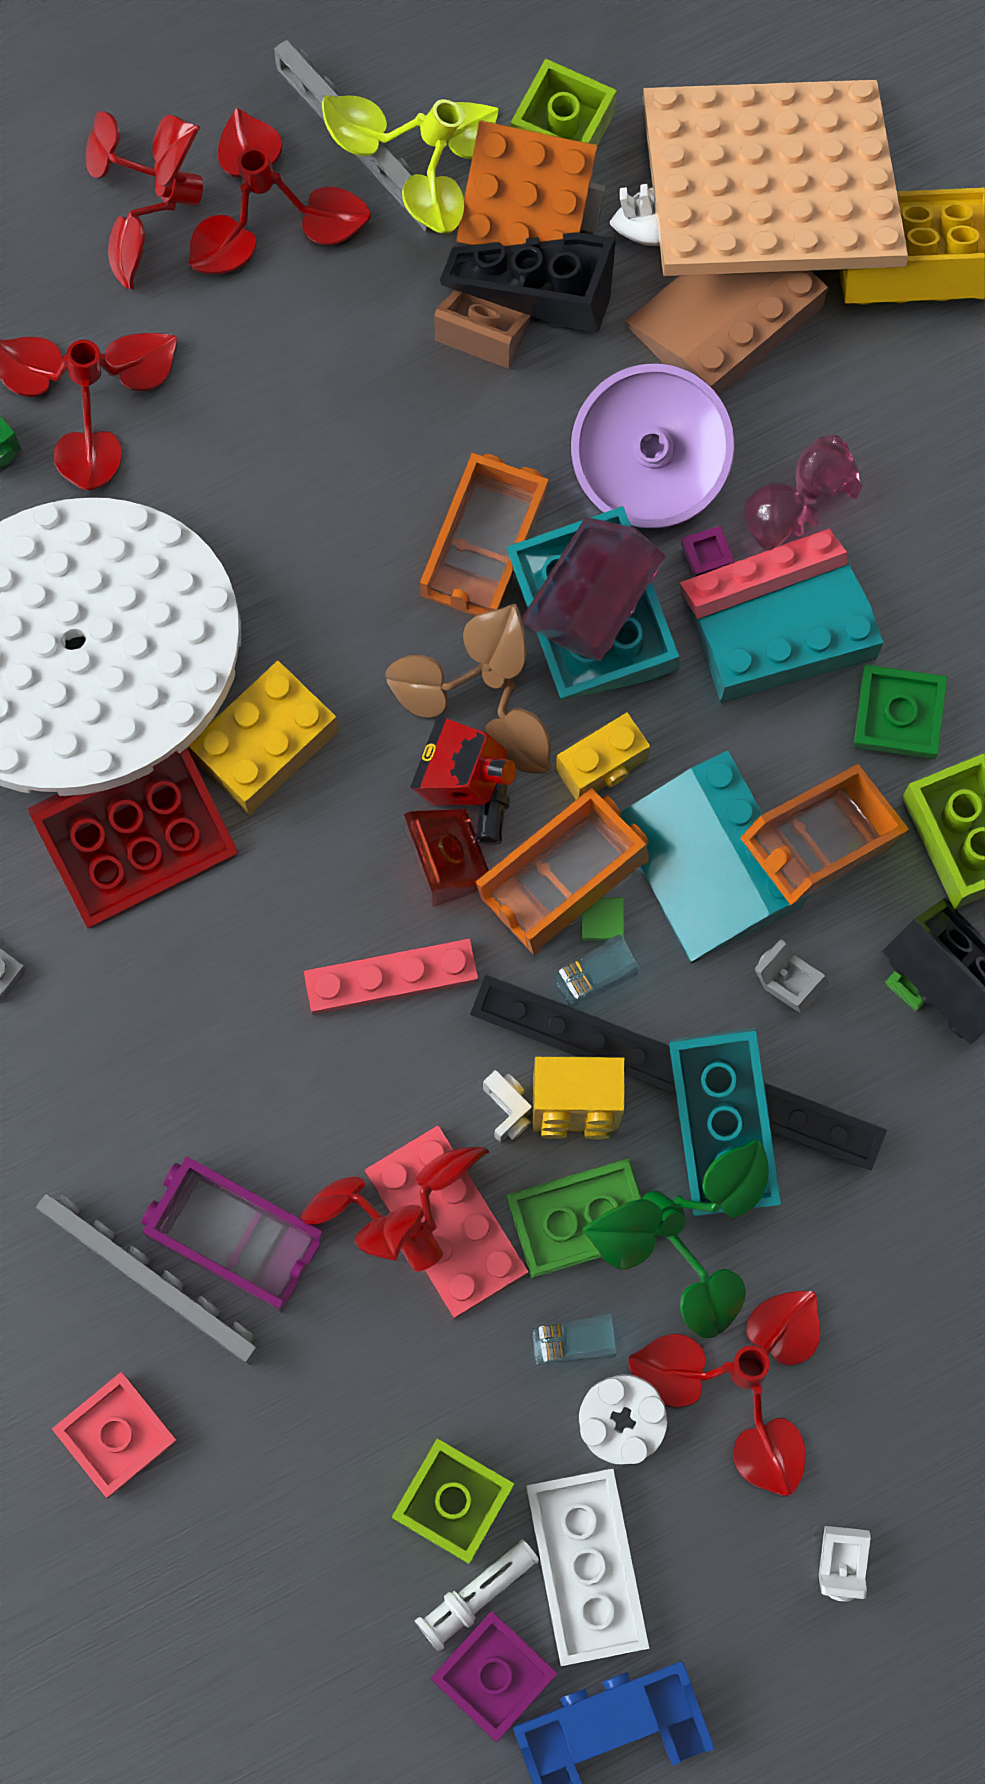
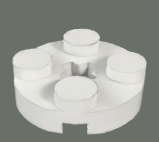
M620 1374L601 1380L587 1392L580 1407L579 1423L583 1441L587 1443L595 1455L613 1464L640 1463L657 1450L666 1433L668 1419L665 1404L660 1394L651 1383L635 1375ZM624 1407L632 1410L630 1418L636 1421L633 1428L626 1426L623 1431H619L615 1428L616 1421L610 1418L613 1411L620 1413Z

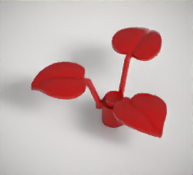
M236 108L222 132L218 147V160L221 168L228 175L242 177L243 184L240 186L242 192L240 219L236 223L230 216L214 215L198 224L191 236L188 264L193 270L206 274L229 273L244 266L252 258L257 246L255 235L243 229L247 225L249 194L251 192L264 194L271 189L273 184L279 187L299 212L306 214L302 221L303 231L311 241L317 244L335 245L346 241L369 222L371 213L368 206L359 197L345 189L332 186L315 189L309 196L308 206L302 204L283 182L280 173L273 172L272 166L279 159L283 146L278 132L269 124Z
M99 111L95 115L93 129L89 135L86 147V166L89 174L94 178H104L109 171L112 161L115 164L156 177L155 192L164 201L163 203L131 210L128 218L119 216L110 234L108 257L111 269L117 280L125 288L135 290L133 284L134 276L141 260L145 242L143 223L138 217L163 210L175 211L176 204L197 206L202 198L203 180L199 174L179 171L200 127L186 122L177 116H165L160 121L153 140L152 153L156 161L153 169L121 158L114 153L120 139L118 123L110 113Z
M163 333L126 335L110 343L105 350V354H100V350L94 342L77 340L68 347L67 355H63V357L58 346L45 338L20 337L9 340L0 339V380L15 394L25 397H37L43 395L48 390L50 380L60 381L68 369L71 380L82 386L85 434L70 432L62 436L54 447L53 459L57 471L66 480L82 490L91 491L106 485L112 480L120 467L122 453L118 439L111 432L101 431L92 434L89 386L100 378L102 367L109 376L119 374L121 384L130 390L148 391L159 387L166 381L171 372L177 347V337Z
M463 1147L443 1153L429 1162L416 1177L418 1185L422 1186L420 1188L422 1207L414 1204L406 1205L388 1214L386 1217H382L362 1195L358 1194L365 1187L364 1180L353 1176L336 1180L320 1190L310 1200L299 1217L305 1224H319L340 1214L350 1203L359 1204L374 1219L355 1236L354 1242L360 1250L367 1254L393 1261L397 1260L401 1250L413 1271L426 1270L435 1265L443 1256V1251L432 1234L437 1229V1225L432 1218L429 1201L430 1193L432 1190H442L451 1185L482 1156L490 1153V1151L484 1147Z
M787 1292L759 1304L750 1314L746 1326L747 1337L756 1346L751 1345L741 1348L732 1363L725 1362L722 1366L711 1371L702 1372L706 1359L700 1345L692 1338L680 1334L659 1337L629 1356L628 1365L632 1375L641 1377L651 1383L667 1407L682 1408L695 1404L702 1393L701 1380H711L725 1373H730L732 1380L740 1388L751 1389L753 1392L756 1428L747 1429L738 1436L733 1449L735 1467L746 1481L758 1488L783 1497L791 1496L802 1479L805 1468L806 1453L804 1441L796 1426L787 1419L776 1418L764 1425L762 1419L761 1384L770 1368L769 1353L777 1363L785 1366L802 1364L815 1353L820 1341V1323L815 1292Z

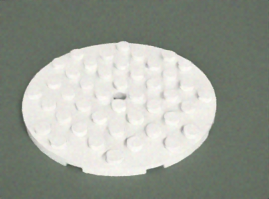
M77 498L46 503L21 511L0 521V786L25 793H30L31 790L58 792L59 796L89 794L121 786L153 772L154 765L168 758L175 751L181 753L204 731L215 717L226 699L236 672L234 668L238 657V650L241 647V620L238 603L230 579L221 562L211 548L183 523L151 507L110 498ZM82 636L86 639L84 645L79 649L68 650L65 648V640L69 641L72 638Z

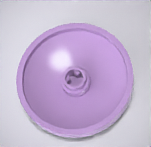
M666 364L636 365L623 369L605 379L584 401L575 420L571 439V456L574 471L580 486L588 498L603 512L624 506L630 525L643 529H662L680 525L707 509L723 490L731 473L735 454V438L731 419L715 391L691 372Z

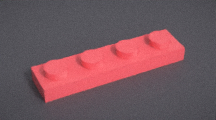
M830 528L682 581L680 582L681 595L697 619L845 566L848 564L847 551Z
M470 938L303 971L312 1015L478 983Z

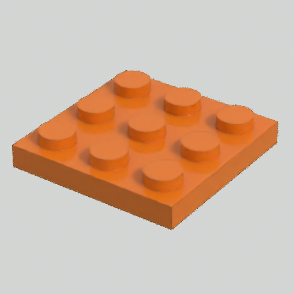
M479 120L464 198V212L459 224L456 241L471 245L500 242L503 246L526 244V238L539 237L540 242L563 239V234L580 233L598 145Z

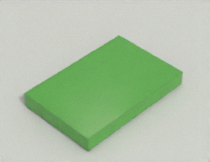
M630 1158L506 1195L530 1278L535 1279L602 1258L594 1244L585 1235L583 1228L609 1210L642 1198Z

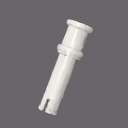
M523 1539L518 1541L517 1545L489 1566L458 1594L455 1591L452 1593L448 1592L444 1596L445 1601L425 1618L419 1616L414 1620L418 1628L438 1652L444 1649L443 1643L463 1626L469 1628L474 1624L473 1621L476 1619L475 1613L504 1591L534 1564L540 1562L537 1555Z

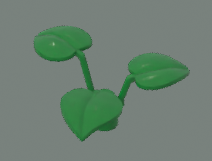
M755 1138L746 1145L723 1153L713 1161L703 1179V1192L705 1197L711 1201L710 1203L685 1200L680 1195L671 1200L661 1191L654 1190L646 1193L639 1200L627 1202L602 1214L586 1225L583 1231L594 1244L602 1258L612 1267L622 1270L638 1266L651 1255L655 1247L654 1236L661 1235L668 1238L701 1279V1282L688 1286L682 1293L680 1301L682 1318L695 1334L703 1338H714L719 1333L724 1332L739 1314L745 1301V1284L742 1278L730 1269H720L710 1277L708 1276L707 1271L677 1236L684 1229L686 1223L683 1209L689 1208L716 1212L721 1207L723 1212L732 1218L739 1217L750 1211L763 1196L768 1182L769 1165L762 1143Z

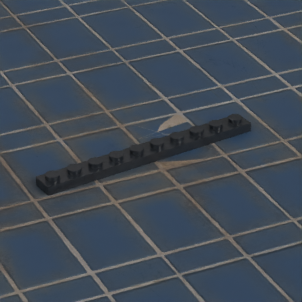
M486 974L484 976L470 1015L577 1057L624 1058V1075L676 1095L670 1047L668 1044ZM764 1082L771 1132L872 1171L887 1129Z

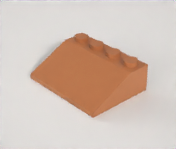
M811 270L680 275L625 321V325L663 364L679 367L698 376L719 397L823 309L828 287Z

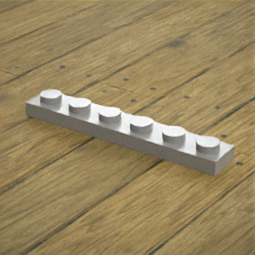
M286 39L274 48L277 70L324 120L322 111L323 98L325 95L338 97L337 88L327 76L321 77L313 69V63L305 51L300 48L296 50ZM380 141L374 155H356L407 211L402 199V189L408 178L414 175L407 162L400 157L396 159L388 150L387 143ZM416 220L426 232L430 230L429 227Z
M46 1193L38 1203L36 1208L42 1214L243 1362L250 1365L259 1353L257 1347L251 1344L256 1338L255 1335L237 1322H234L231 1327L225 1325L217 1319L221 1312L217 1307L202 1296H199L196 1302L182 1293L186 1287L183 1282L166 1270L161 1276L157 1275L147 1267L151 1261L150 1258L132 1245L126 1251L112 1241L117 1234L98 1220H95L92 1225L86 1223L78 1217L82 1209L70 1199L61 1194L55 1200Z

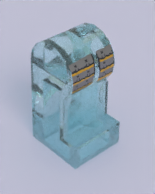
M618 934L605 941L604 945L584 955L582 959L576 960L557 971L553 975V979L567 1004L572 1007L637 976L639 965L622 935Z
M611 1314L531 1329L536 1365L614 1358L617 1355Z

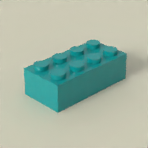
M757 1028L671 1039L669 1047L691 1200L710 1203L711 1201L705 1197L703 1192V1179L708 1167L723 1153L746 1145L756 1138L765 1149L769 1174L764 1194L753 1208L781 1205ZM721 1207L716 1212L693 1209L694 1216L723 1212Z

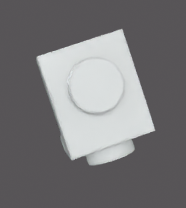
M495 1070L483 1081V1090L509 1115L495 1130L494 1137L501 1143L508 1136L515 1140L531 1124L527 1117L531 1114L532 1106L522 1097L525 1093L523 1087L510 1074L503 1078Z
M825 1526L818 1574L823 1595H828L834 1600L843 1602L852 1601L854 1598L866 1599L867 1586L865 1577L871 1540L869 1530Z

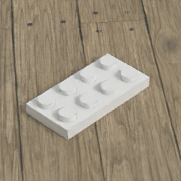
M614 1469L527 1485L526 1490L560 1666L649 1649Z

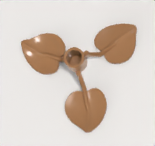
M516 604L478 614L466 624L463 631L465 648L471 658L481 664L452 681L443 682L444 671L442 666L436 660L425 655L404 656L394 661L387 668L385 673L386 681L395 697L412 714L424 718L435 717L445 710L448 704L445 690H451L478 675H482L484 682L488 686L504 689L497 710L500 718L491 720L485 727V733L506 749V759L512 760L517 770L540 773L546 772L551 768L549 760L550 738L541 719L534 713L521 708L513 709L507 713V705L511 693L516 689V684L513 680L525 669L527 663L525 630Z

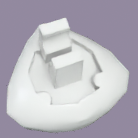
M647 184L640 185L641 191L633 197L628 195L627 187L620 188L622 207L612 217L610 225L619 234L645 246H660L653 187L648 188Z

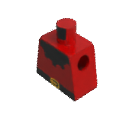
M437 716L410 788L431 805H485L490 801L496 784L510 785L514 781L516 765L512 760H506V749L487 733L448 718Z

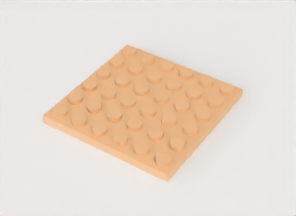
M877 80L643 88L642 101L663 276L906 267L908 252Z

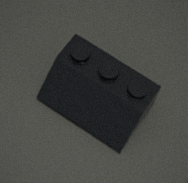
M944 898L913 919L882 952L888 957L891 967L898 974L907 977L918 989L922 1000L929 1006L936 1008L944 1016L953 1033L965 1039L971 1045L985 1034V939Z

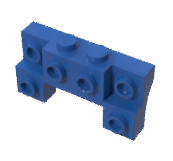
M683 1661L631 1680L628 1672L602 1681L605 1688L603 1691L588 1696L585 1688L560 1698L562 1707L512 1726L533 1784H582L575 1764L656 1732H659L672 1766L692 1756L715 1749Z

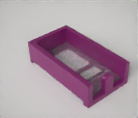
M187 1156L181 1165L175 1163L164 1180L163 1185L167 1187V1190L159 1203L154 1200L142 1218L141 1223L146 1225L142 1231L148 1239L162 1245L282 1313L325 1238L323 1231L310 1224H305L300 1218Z

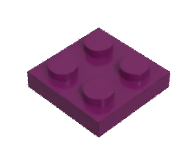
M491 1610L430 1679L497 1742L558 1673Z

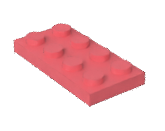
M436 1126L366 1168L365 1173L389 1213L406 1205L414 1204L422 1207L420 1188L422 1186L418 1185L416 1177L429 1162L439 1155L453 1150L440 1127ZM467 1171L444 1189L432 1190L429 1195L432 1218L437 1225V1229L432 1234L442 1249L443 1256L435 1265L426 1269L425 1272L452 1317L456 1319L528 1275L529 1272Z

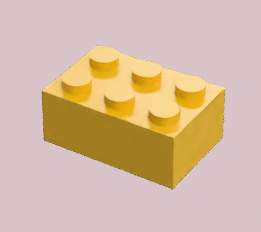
M277 660L204 729L188 746V750L193 761L250 816L339 732L337 718Z
M535 1057L532 1132H541V1137L547 1139L567 1138V1132H584V1138L595 1140L609 1139L610 1133H618L624 1113V1058Z

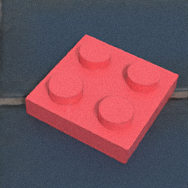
M123 1372L116 1375L52 1428L107 1499L178 1442Z

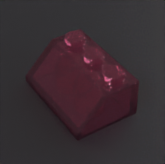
M585 517L525 612L522 622L577 655L601 661L605 653L613 646L614 639L627 618L633 614L636 604L645 589L656 577L658 569L666 556L636 528Z

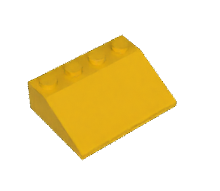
M985 188L897 191L908 252L906 267L839 269L845 304L856 303L865 305L873 302L906 303L919 300L985 299Z

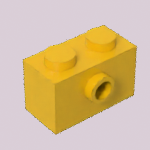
M628 712L559 753L556 758L555 770L575 800H577L590 788L597 792L605 786L611 788L627 778L631 770L648 760L650 745Z

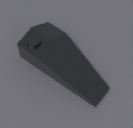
M575 232L563 234V239L540 242L539 237L526 238V244L503 246L500 242L454 247L450 252L440 282L445 287L558 326L599 332L611 297L616 242L611 237Z

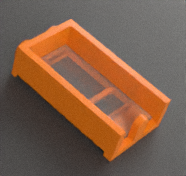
M471 453L420 580V597L474 616L503 608L515 577L506 547L530 539L543 503L548 495L549 479L544 478L535 469L529 467L518 469L507 465L501 458L495 455L483 454L481 456Z
M856 764L761 815L740 839L790 905H793L801 898L878 854L888 851L909 828L861 766Z
M590 788L476 881L480 898L534 956L542 950L544 944L642 864L646 865L649 862L647 850L649 841L643 831L634 823L628 826L620 817L622 814L615 802L607 795L601 798L593 788Z

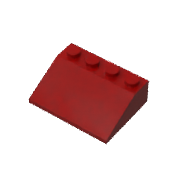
M187 748L181 753L175 751L168 758L154 765L153 772L130 783L89 794L59 796L57 793L27 808L87 928L238 854L232 838Z

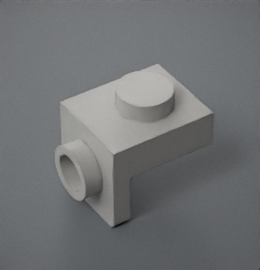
M782 939L772 949L767 950L762 955L759 964L755 968V972L764 989L800 1014L805 1012L829 984L823 973L795 956L790 945Z

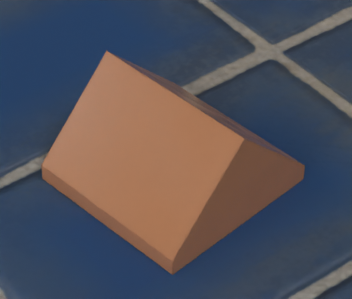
M454 290L436 308L434 315L435 341L509 369L532 316Z

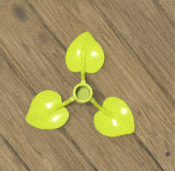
M325 95L322 101V111L326 127L338 145L355 155L372 156L378 149L379 141L387 143L420 126L422 139L428 145L435 146L436 148L427 170V176L415 174L409 177L402 189V199L407 211L423 225L438 233L449 234L453 232L463 216L464 198L455 180L447 176L435 177L437 164L447 142L453 153L462 158L472 160L479 120L496 123L499 109L478 103L452 102L441 99L433 105L427 115L419 113L414 120L385 134L384 131L387 127L385 115L372 101L351 95L338 97Z

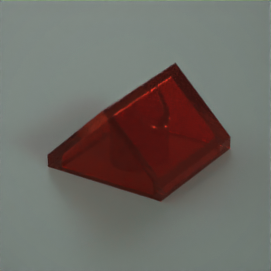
M467 809L409 811L404 814L405 832L432 907L479 892L476 881L486 874L489 869L479 842L475 840L476 834Z

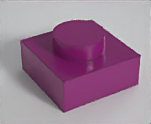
M721 525L682 538L681 545L694 577L735 563Z

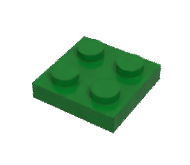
M865 664L862 672L853 748L936 759L939 750L947 676Z

